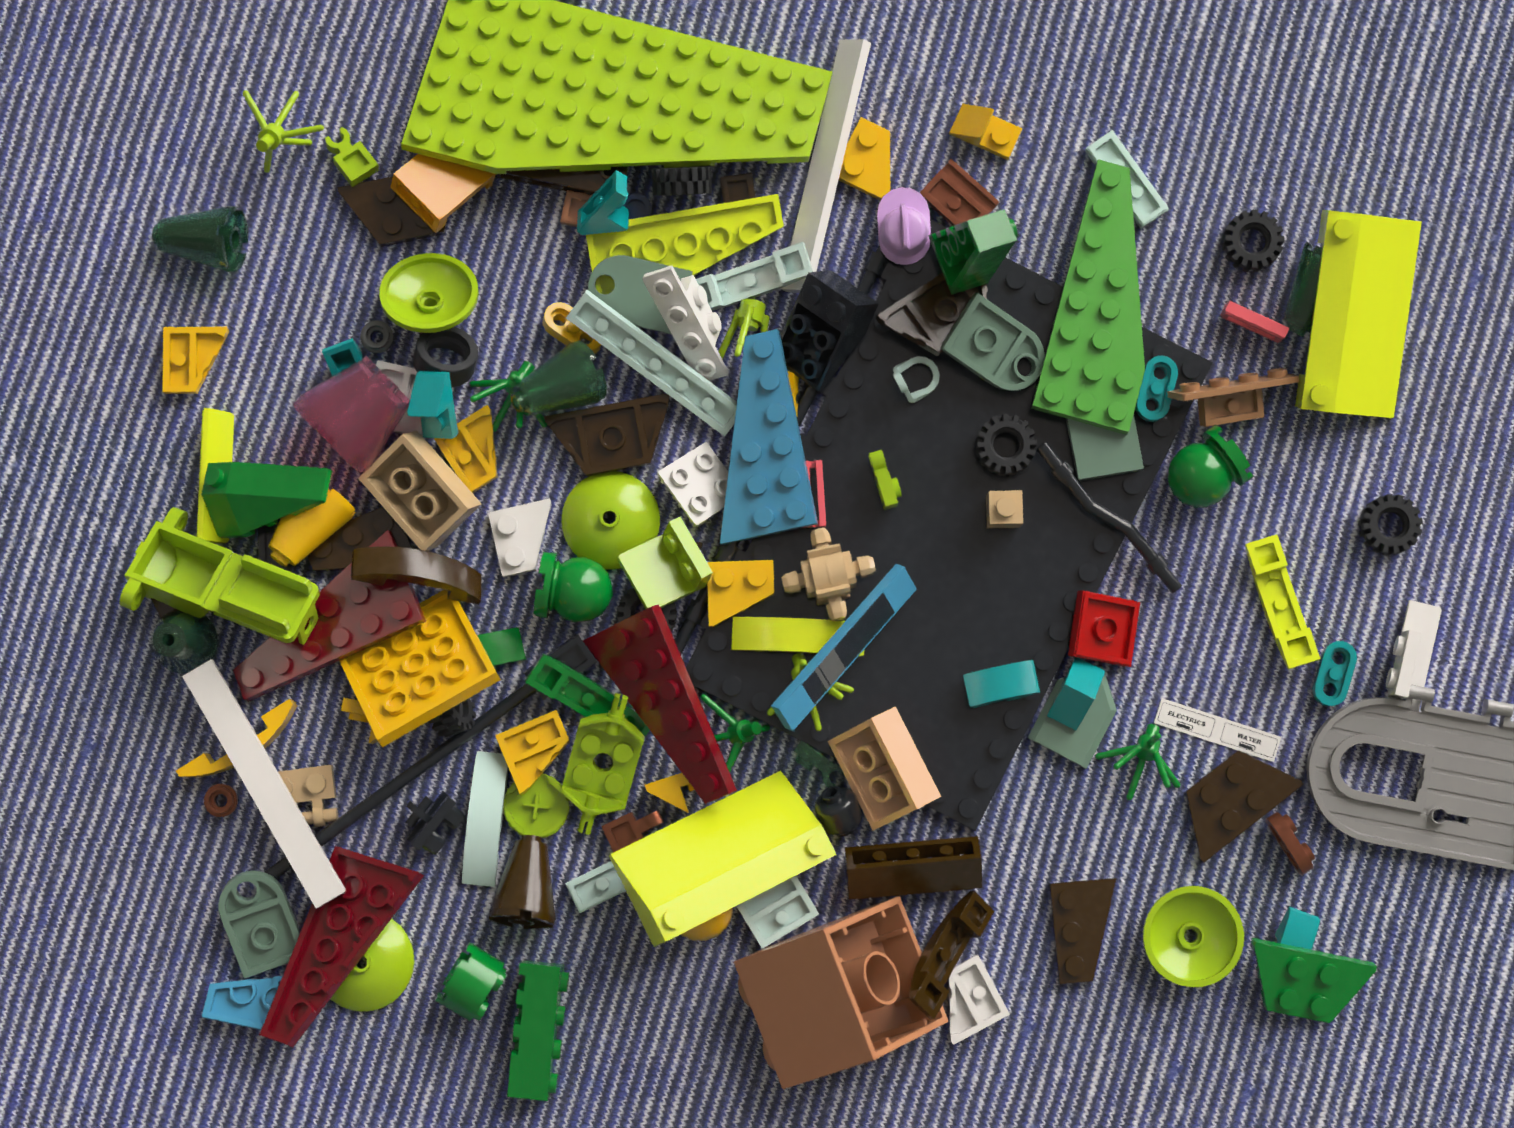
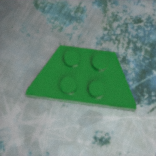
M1252 938L1251 940L1252 949L1255 951L1258 980L1261 982L1263 1006L1267 1011L1331 1023L1377 969V966L1369 961Z

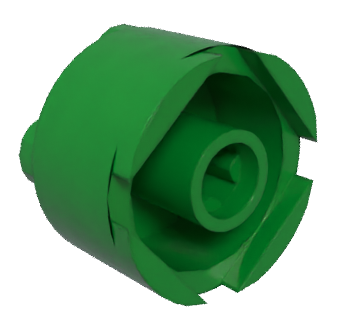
M469 942L466 945V951L469 954L461 952L443 982L445 987L442 992L445 994L443 995L438 992L435 1001L468 1021H471L473 1018L479 1021L488 1008L489 998L487 996L491 989L497 992L507 974H505L506 969L503 968L504 962Z

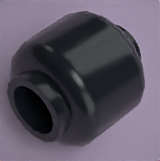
M828 787L815 802L816 815L828 834L839 837L850 835L857 829L862 820L861 807L856 795L849 788Z

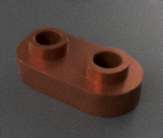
M1278 812L1266 818L1265 821L1296 871L1300 875H1304L1314 868L1312 861L1315 860V856L1305 842L1300 844L1294 835L1297 828L1287 814L1281 816Z

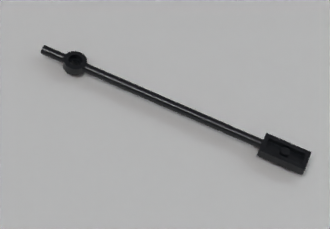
M575 634L547 654L579 673H582L597 662L578 634ZM536 663L524 671L526 677H528ZM527 683L474 720L475 724L471 726L470 730L453 735L318 832L315 837L320 846L322 847L534 693L538 692L543 700L548 696ZM285 856L264 872L277 879L290 870L292 866Z

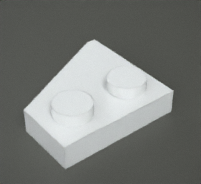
M978 954L955 966L948 978L950 1041L953 1045L1010 1015Z

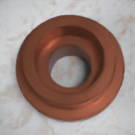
M216 784L210 787L204 796L206 810L216 817H226L232 814L238 804L237 793L226 784ZM220 794H224L227 797V803L223 807H219L216 803V798Z

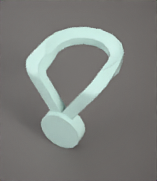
M914 357L893 368L894 374L892 375L902 393H905L908 401L911 403H915L929 395L936 389L939 383L940 374L938 367L932 360L926 357ZM917 363L929 366L933 373L931 384L924 389L910 393L901 373Z

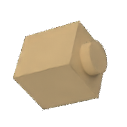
M1022 490L989 491L987 493V529L1020 528L1023 525Z

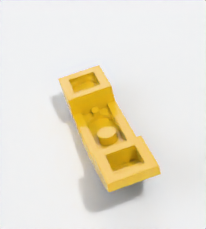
M288 699L261 716L267 729L257 736L264 749L281 734L291 720L297 708L294 700ZM203 753L176 770V773L179 777H202L230 770L234 766L227 754L214 761L210 754Z

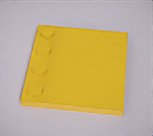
M442 590L419 603L426 622L339 661L374 735L382 747L501 680L460 602L447 599L448 590Z

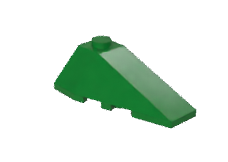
M244 462L208 463L202 497L218 537H248L255 534V529L264 525L271 527L278 524V519L289 514L296 516L325 503L332 470L328 468Z

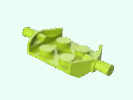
M619 693L614 694L611 711L609 710L606 714H594L580 719L561 788V793L582 812L577 831L583 833L585 823L588 822L585 830L587 835L591 834L593 822L597 815L625 809L645 736L634 724L624 718V710L628 700L626 695L622 696L621 704L618 707L621 695ZM600 753L608 754L612 758L613 763L608 768H600L595 764V756Z

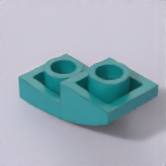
M1033 660L1001 665L963 675L969 705L972 708L1003 700L1012 701L1040 693Z
M1289 906L1275 933L1278 940L1277 943L1312 950L1320 918Z

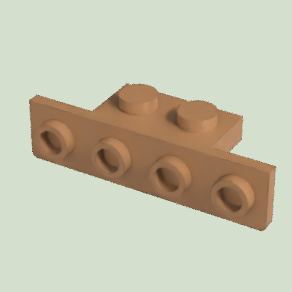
M1286 368L1267 370V375L1259 377L1258 373L1239 374L1238 380L1229 381V378L1209 379V385L1200 386L1198 382L1182 383L1179 385L1180 389L1167 391L1168 398L1181 401L1198 399L1200 426L1209 427L1263 418L1262 388L1298 383L1300 380L1299 375L1287 373Z

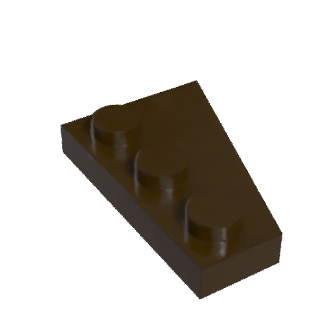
M384 507L349 520L308 555V559L314 571L345 569L352 563V552L354 549L369 547L387 530L393 533L398 547L412 548L406 532Z
M1116 878L1049 883L1058 984L1093 981Z

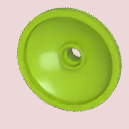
M425 253L403 259L391 267L381 281L379 297L384 313L396 325L414 332L434 333L455 327L467 319L476 307L479 289L474 273L465 263L452 256Z
M617 471L601 473L583 479L569 493L562 510V531L568 546L577 557H586L593 560L606 570L622 569L617 560L620 554L658 537L660 512L652 492L639 479ZM608 512L616 515V520L611 524L605 523L603 519L604 515Z
M1184 886L1164 894L1151 907L1143 926V945L1151 965L1165 979L1185 987H1204L1220 981L1236 966L1244 946V929L1237 910L1223 895L1205 887ZM1189 929H1192L1196 934L1192 942H1187L1184 938L1185 932Z
M393 919L389 921L363 955L367 959V965L364 968H359L357 965L353 968L331 997L333 1002L353 1011H374L391 1004L405 991L414 971V950L405 930Z

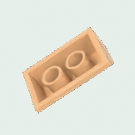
M896 707L827 741L873 831L941 797Z

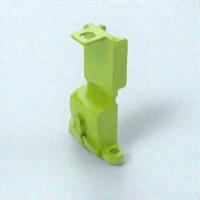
M171 508L162 523L156 521L145 541H141L135 551L136 556L125 573L127 583L122 590L119 600L120 606L135 611L142 603L144 597L148 599L154 598L198 618L205 616L211 611L214 615L284 643H291L298 636L299 643L303 645L318 621L315 603L320 593L315 583L249 555H238L233 553L232 550L184 532L188 521V513L179 508ZM310 618L309 624L305 630L306 624Z

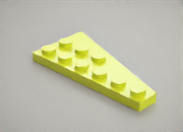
M774 194L629 219L626 231L586 235L592 271L606 258L625 255L693 271L692 275H696L784 227L779 195ZM607 275L599 277L595 284L596 290L601 294H609L615 286L614 280Z

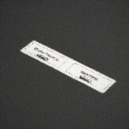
M1163 698L1154 721L1155 724L1272 762L1275 760L1282 738Z

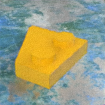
M860 117L847 143L838 180L881 201L883 196L891 191L890 131Z
M163 327L162 392L164 394H198L229 334V329L227 327Z
M488 405L457 423L458 435L453 439L434 438L456 475L472 493L498 478L492 412Z
M773 560L707 562L713 571L707 583L709 627H714L733 615L774 595Z

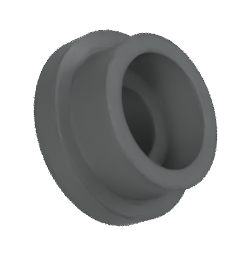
M374 320L363 327L360 339L364 348L369 352L383 353L391 347L394 335L387 323ZM376 332L383 334V339L379 343L372 342V335Z

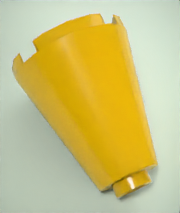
M332 488L330 491L328 489L325 503L296 516L289 514L280 519L268 545L272 550L270 557L283 567H286L288 564L296 566L351 520L356 513L354 512L355 508L336 490Z

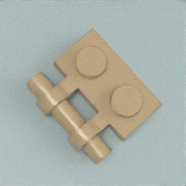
M333 765L278 772L296 803L312 801V811L301 812L308 825L314 824L315 827L326 826V822H333L339 818L337 808L325 809L324 799L337 798Z

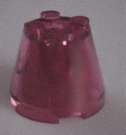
M368 356L301 394L292 404L306 422L349 465L362 474L376 461L408 409L410 399L398 389L399 387L386 374L379 371L380 369Z

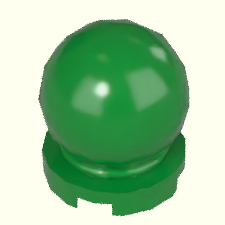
M1217 425L1212 426L1203 433L1204 443H1192L1182 448L1173 457L1169 465L1168 483L1173 495L1183 504L1193 508H1207L1220 502L1230 491L1232 482L1242 486L1254 477L1251 472L1247 473L1245 471L1250 467V464L1233 439L1226 442L1219 435L1223 432V429Z
M543 552L539 573H542L544 584L543 590L536 589L534 616L548 618L549 611L555 610L561 618L577 623L591 621L602 615L613 596L609 573L599 563L586 557L570 558L560 563V561H557V553Z

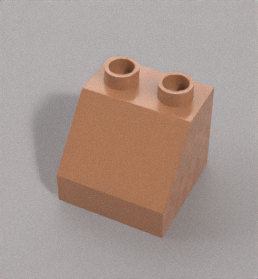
M900 896L823 924L734 961L739 975L738 988L740 995L753 1011L764 1040V1058L767 1064L776 1071L782 1089L873 1061L949 1022L943 1005L935 1019H929L909 999L912 977L922 952Z

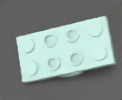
M797 876L737 905L762 949L819 915Z

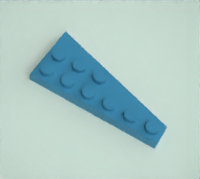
M778 329L745 336L720 538L721 545L818 524L780 331Z

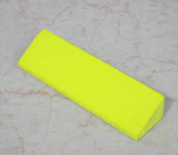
M204 408L202 410L197 537L211 543L226 544L229 538L218 537L203 500L202 490L208 463L232 462L234 414Z

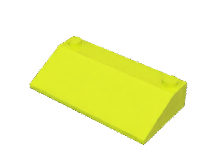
M1322 210L1318 243L1323 244L1306 369L1305 374H1299L1300 382H1298L1295 407L1331 413L1394 418L1422 222Z
M780 770L610 854L609 857L653 947L837 854L822 824Z

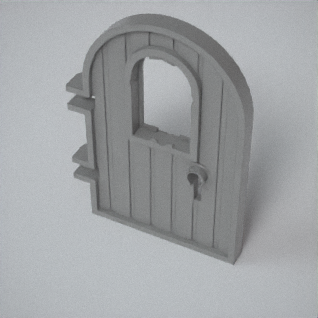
M1411 685L1408 698L1399 700L1373 697L1354 701L1333 713L1319 728L1313 738L1307 757V782L1310 794L1318 810L1338 830L1350 837L1368 843L1514 870V721H1510L1514 711L1513 704L1484 699L1481 715L1431 706L1435 690ZM1412 699L1422 700L1421 712L1409 710ZM1491 714L1501 715L1500 727L1488 725ZM1361 743L1424 754L1422 767L1419 768L1421 778L1416 784L1417 793L1415 801L1367 793L1350 788L1343 781L1340 774V761L1343 754L1350 747ZM1440 809L1446 814L1467 817L1466 823L1442 818L1435 821L1433 814L1436 810Z

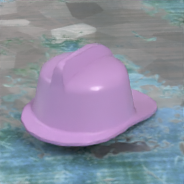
M901 187L891 190L883 196L878 205V240L881 251L887 259L896 264L909 265L916 263L925 256L930 247L928 236L931 234L930 211L927 201L919 192L911 188Z

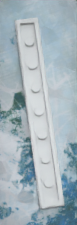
M865 39L840 40L793 233L791 246L804 242L813 272L817 271L871 43ZM806 278L780 289L786 292L800 293Z
M211 659L183 675V679L315 908H319L346 892L344 885L214 660Z

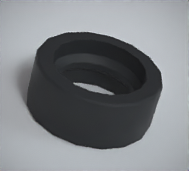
M457 327L440 332L421 333L416 342L413 366L416 372H449L451 388L461 386L470 380L475 371L478 359V346L467 332ZM436 348L450 349L457 352L464 361L455 365L442 364L432 359L427 352Z

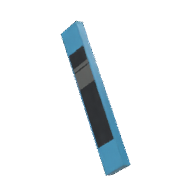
M898 564L893 566L771 705L786 729L795 730L917 590L904 566Z

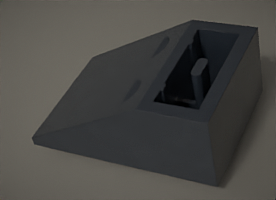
M832 270L808 272L781 334L787 369L817 391H822L867 332L879 303Z

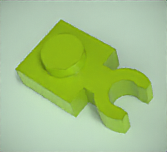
M342 127L339 129V133L343 141L335 143L327 136L325 137L327 149L331 153L336 154L333 157L334 165L351 187L378 172L379 164L361 141L351 145L350 134Z
M882 450L869 453V461L884 510L897 507V498L902 497L897 478L891 479Z

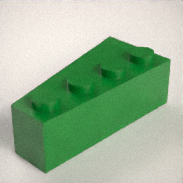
M1005 209L928 235L951 295L987 284L1017 241L1018 231L1013 219L1008 218Z
M524 960L519 964L518 975L523 976L516 996V1004L519 1011L518 1016L515 1017L513 1027V1043H515V1047L511 1052L507 1097L548 1101L550 1093L556 1094L558 1073L552 1072L554 1059L560 1060L562 1040L556 1039L557 1027L564 1026L566 1006H561L560 1000L561 992L567 993L569 972H564V964Z

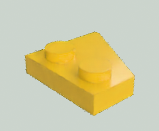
M557 710L495 735L520 796L529 790L570 743Z

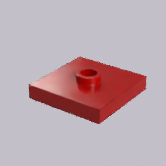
M1079 590L1077 592L1068 656L1122 667H1131L1141 602Z

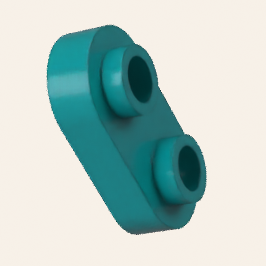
M1156 356L1145 365V372L1135 407L1138 416L1145 421H1158L1169 411L1172 399L1168 398L1167 391H1172L1175 388L1178 368L1176 363L1167 356ZM1156 368L1164 371L1163 379H1157L1154 376ZM1147 400H1153L1156 403L1155 411L1147 409Z
M1333 642L1327 645L1322 652L1312 687L1313 696L1321 705H1338L1347 696L1357 662V653L1354 647L1347 642ZM1335 652H1339L1343 656V662L1340 665L1333 661ZM1326 684L1333 686L1334 693L1332 696H1327L1324 693L1323 689Z

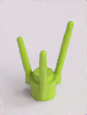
M754 299L741 300L739 310L734 311L733 320L718 351L722 359L738 326L741 329L734 352L736 357L741 355L748 331H757L758 326H760L761 333L768 331L770 316L765 315L766 305L763 302Z

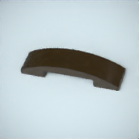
M364 547L354 549L352 552L351 580L384 586L387 579L448 590L447 599L478 605L481 602L482 574L455 559L433 552L403 547Z
M969 891L946 915L928 941L915 968L909 991V999L929 1019H935L947 998L949 991L944 985L970 939L981 937L995 912L975 891Z

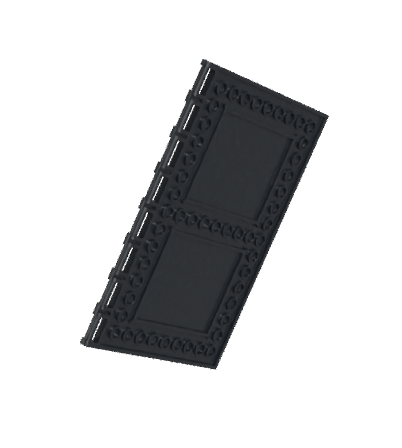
M930 219L931 234L947 228ZM931 241L925 256L916 263L909 265L896 264L887 259L879 245L876 252L872 251L863 268L866 272L857 287L868 295L877 278L885 282L876 300L879 305L867 332L848 355L837 377H832L822 391H817L804 382L806 387L797 403V421L800 427L816 394L819 393L826 397L807 435L805 436L800 433L805 461L822 460L826 527L799 528L753 538L746 552L737 548L740 541L724 545L720 544L713 557L715 562L773 560L774 595L733 615L714 627H709L707 607L708 586L706 585V587L700 589L695 600L691 599L683 615L685 620L674 640L681 655L696 626L699 625L705 628L686 666L693 686L834 759L836 757L827 741L896 707L941 797L926 804V806L976 831L1070 646L1077 592L1079 590L1094 593L1098 591L1125 535L1087 513L1062 481L1057 482L1050 473L1052 469L1037 452L1036 449L1047 441L1059 458L1069 463L1074 470L1072 474L1076 477L1066 418L1031 409L1039 377L1033 384L1021 390L1006 391L998 389L943 352L936 356L876 321L875 318L879 313L943 273ZM1005 257L987 283V300L1032 330L1040 339L1044 348V354H1046L1063 286ZM1142 327L1145 365L1156 356H1167L1176 363L1178 368L1174 390L1180 389L1179 385L1182 383L1198 382L1200 386L1202 385L1213 362ZM918 356L926 357L932 360L938 367L940 374L939 383L936 389L929 395L915 403H911L908 401L905 393H902L892 375L894 374L893 368L911 358ZM1023 357L1017 363V370L1022 376H1027L1032 366L1029 359ZM922 363L914 364L901 373L910 393L928 387L933 380L932 370L929 366ZM1156 368L1154 376L1157 379H1163L1164 371ZM1172 399L1168 413L1160 420L1154 422L1143 420L1138 416L1136 410L1134 411L1144 469L1137 472L1079 481L1096 503L1127 521L1133 522L1194 400L1181 401ZM1147 400V409L1155 411L1156 403L1153 400ZM1002 414H1009L1008 416L1017 415L1020 416V420H1026L1029 423L1030 429L1033 428L1035 432L1034 437L1037 439L1036 453L1031 462L1023 471H1019L1011 476L1009 474L999 476L998 473L987 471L988 468L985 465H981L980 458L976 455L975 444L979 431L992 417H999ZM1001 433L995 437L993 447L999 456L1008 458L1017 453L1019 443L1014 435ZM879 450L883 452L891 479L897 478L902 497L897 498V507L887 510L883 508L868 457L869 453ZM816 468L810 469V484L817 520H819ZM1022 490L1023 525L1020 528L987 529V493L989 491ZM826 528L832 541L831 545L840 544L841 552L850 551L852 562L857 561V557H873L876 572L864 578H861L860 575L856 576L857 587L850 589L849 599L842 600L846 603V618L839 621H846L895 564L905 567L917 590L864 649V656H858L837 680V682L853 687L854 692L848 693L838 690L843 694V699L841 700L827 692L816 704L822 730L816 731L811 713L809 712L795 730L791 731L784 727L776 713L768 716L767 711L792 683L791 671L794 668L792 656L798 652L731 650L733 617L831 620L826 610L828 603L818 605L816 596L807 597L806 588H800L801 592H784L782 576L793 571H797V574L802 573L800 561L807 560V550L816 549L812 548L811 544L812 530ZM803 653L806 662L809 663L817 653ZM1033 660L1040 693L1012 701L1003 700L977 708L970 707L963 677L964 674Z

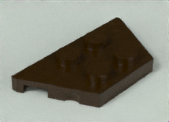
M393 176L358 183L353 187L351 185L338 187L339 194L381 247L446 233L449 217L447 218L446 225L435 233L391 188Z
M941 273L879 313L875 319L881 325L930 353L939 356L943 353V350L940 348L973 294L979 293L987 299V284L951 295L944 274Z
M667 393L548 415L544 416V419L584 474L591 476L651 465L670 397Z
M1239 750L1235 751L1185 791L1187 805L1191 814L1192 829L1196 837L1199 860L1202 863L1206 862L1304 785L1303 782Z

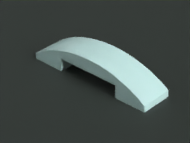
M804 242L772 252L773 255L734 269L716 275L709 274L697 278L698 285L702 286L706 291L707 302L712 311L740 303L742 299L759 297L806 278L808 272H813Z
M477 751L465 835L462 884L495 887L502 814L509 772L505 758L501 753Z

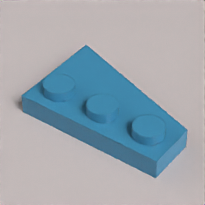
M283 976L210 984L202 1017L261 1030Z

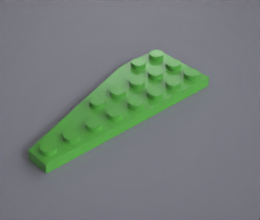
M1098 159L1031 409L1127 435L1130 430L1145 372L1130 168Z

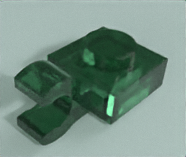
M799 740L792 749V752L797 755L794 761L810 772L813 767L818 769L822 774V781L826 787L836 786L829 780V775L832 771H838L844 775L840 765L832 763L802 740Z

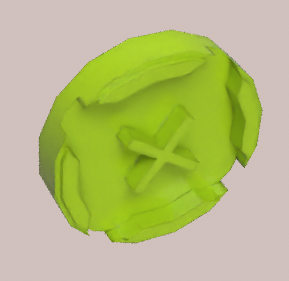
M542 773L529 790L520 796L515 782H513L507 789L503 806L504 816L509 826L519 835H535L546 838L557 833L566 823L570 811L569 799L561 793L562 784L554 777Z

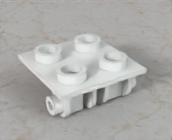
M707 442L657 472L661 479L660 482L665 484L673 495V500L678 502V507L683 509L690 519L689 522L693 523L694 526H701L709 517L724 508L728 471Z

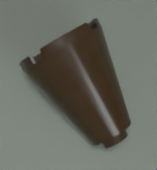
M522 835L521 840L514 841L489 910V921L507 927H513V924L524 925L523 929L543 930L553 928L556 917L548 845L541 842V837Z

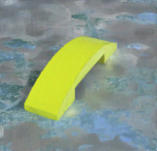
M1278 535L1245 544L1253 579L1265 616L1288 670L1320 660L1321 658L1311 629L1306 626L1286 567L1288 564Z
M733 617L731 650L818 653L845 621L779 617Z

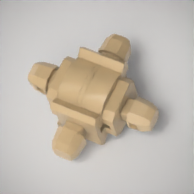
M826 528L814 529L811 532L812 548L816 549L807 550V560L800 561L802 573L797 574V571H793L782 576L784 592H801L800 588H806L807 597L816 596L818 605L828 603L826 610L832 621L843 620L846 618L847 610L846 603L842 600L849 599L850 589L857 587L856 576L860 575L861 578H864L876 572L873 557L862 556L857 557V561L852 562L850 551L841 552L840 544L831 545L832 541Z

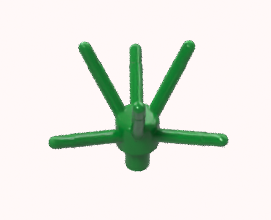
M524 361L518 371H511L507 379L470 382L471 387H490L471 396V402H476L502 389L509 393L495 418L493 432L497 431L515 397H517V428H522L524 398L543 428L547 427L542 413L527 390L531 385V381L528 378L535 369L532 363Z
M702 694L701 700L729 724L727 732L714 736L717 742L728 739L734 744L726 762L730 772L744 744L751 742L755 735L769 731L770 726L760 725L757 721H738L727 714L707 695Z
M1156 724L1147 725L1145 734L1138 737L1137 744L1095 755V758L1100 760L1126 754L1113 765L1115 770L1121 768L1134 756L1139 758L1126 796L1129 801L1133 799L1146 761H1155L1166 788H1169L1171 783L1175 788H1179L1181 785L1159 754L1161 734L1159 733L1160 728Z

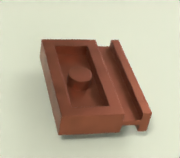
M952 159L920 192L927 201V204L952 226L990 214L999 205V201Z

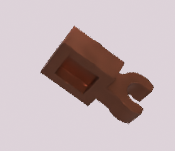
M655 811L636 820L633 812H630L601 827L613 852H616L645 838L643 832L664 823L659 811Z

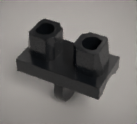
M444 791L441 792L434 803L427 796L423 798L419 805L409 801L406 807L413 813L405 822L413 829L406 839L417 850L423 848L436 855L446 841L435 832L436 828L443 821L455 830L464 820L465 816L455 805L456 802Z

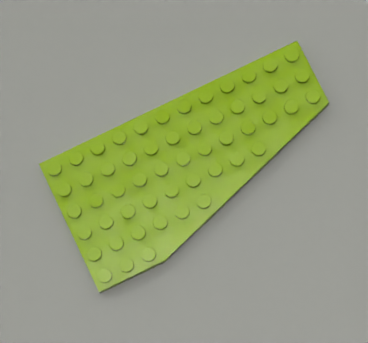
M448 0L401 142V148L405 151L494 174H506V171L560 169V172L611 170V167L664 165V168L714 166L715 163L767 161V164L809 162L833 72L555 0Z

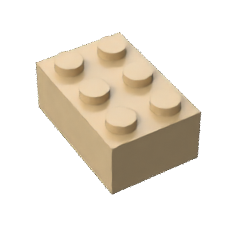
M417 430L402 434L358 477L420 550L424 551L438 547L482 504Z

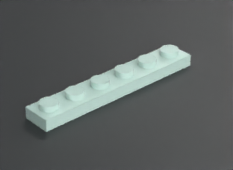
M585 291L566 319L723 436H726L735 423L737 401L590 291Z

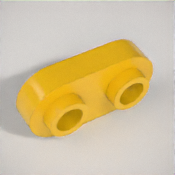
M562 302L549 305L545 310L542 320L543 327L547 333L582 356H591L600 350L601 344L566 319L573 307ZM559 320L564 325L558 326L554 323V321ZM580 339H587L590 341V344H584Z

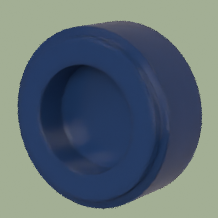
M640 193L628 194V198L623 206L629 211V219L652 216V206L645 195Z

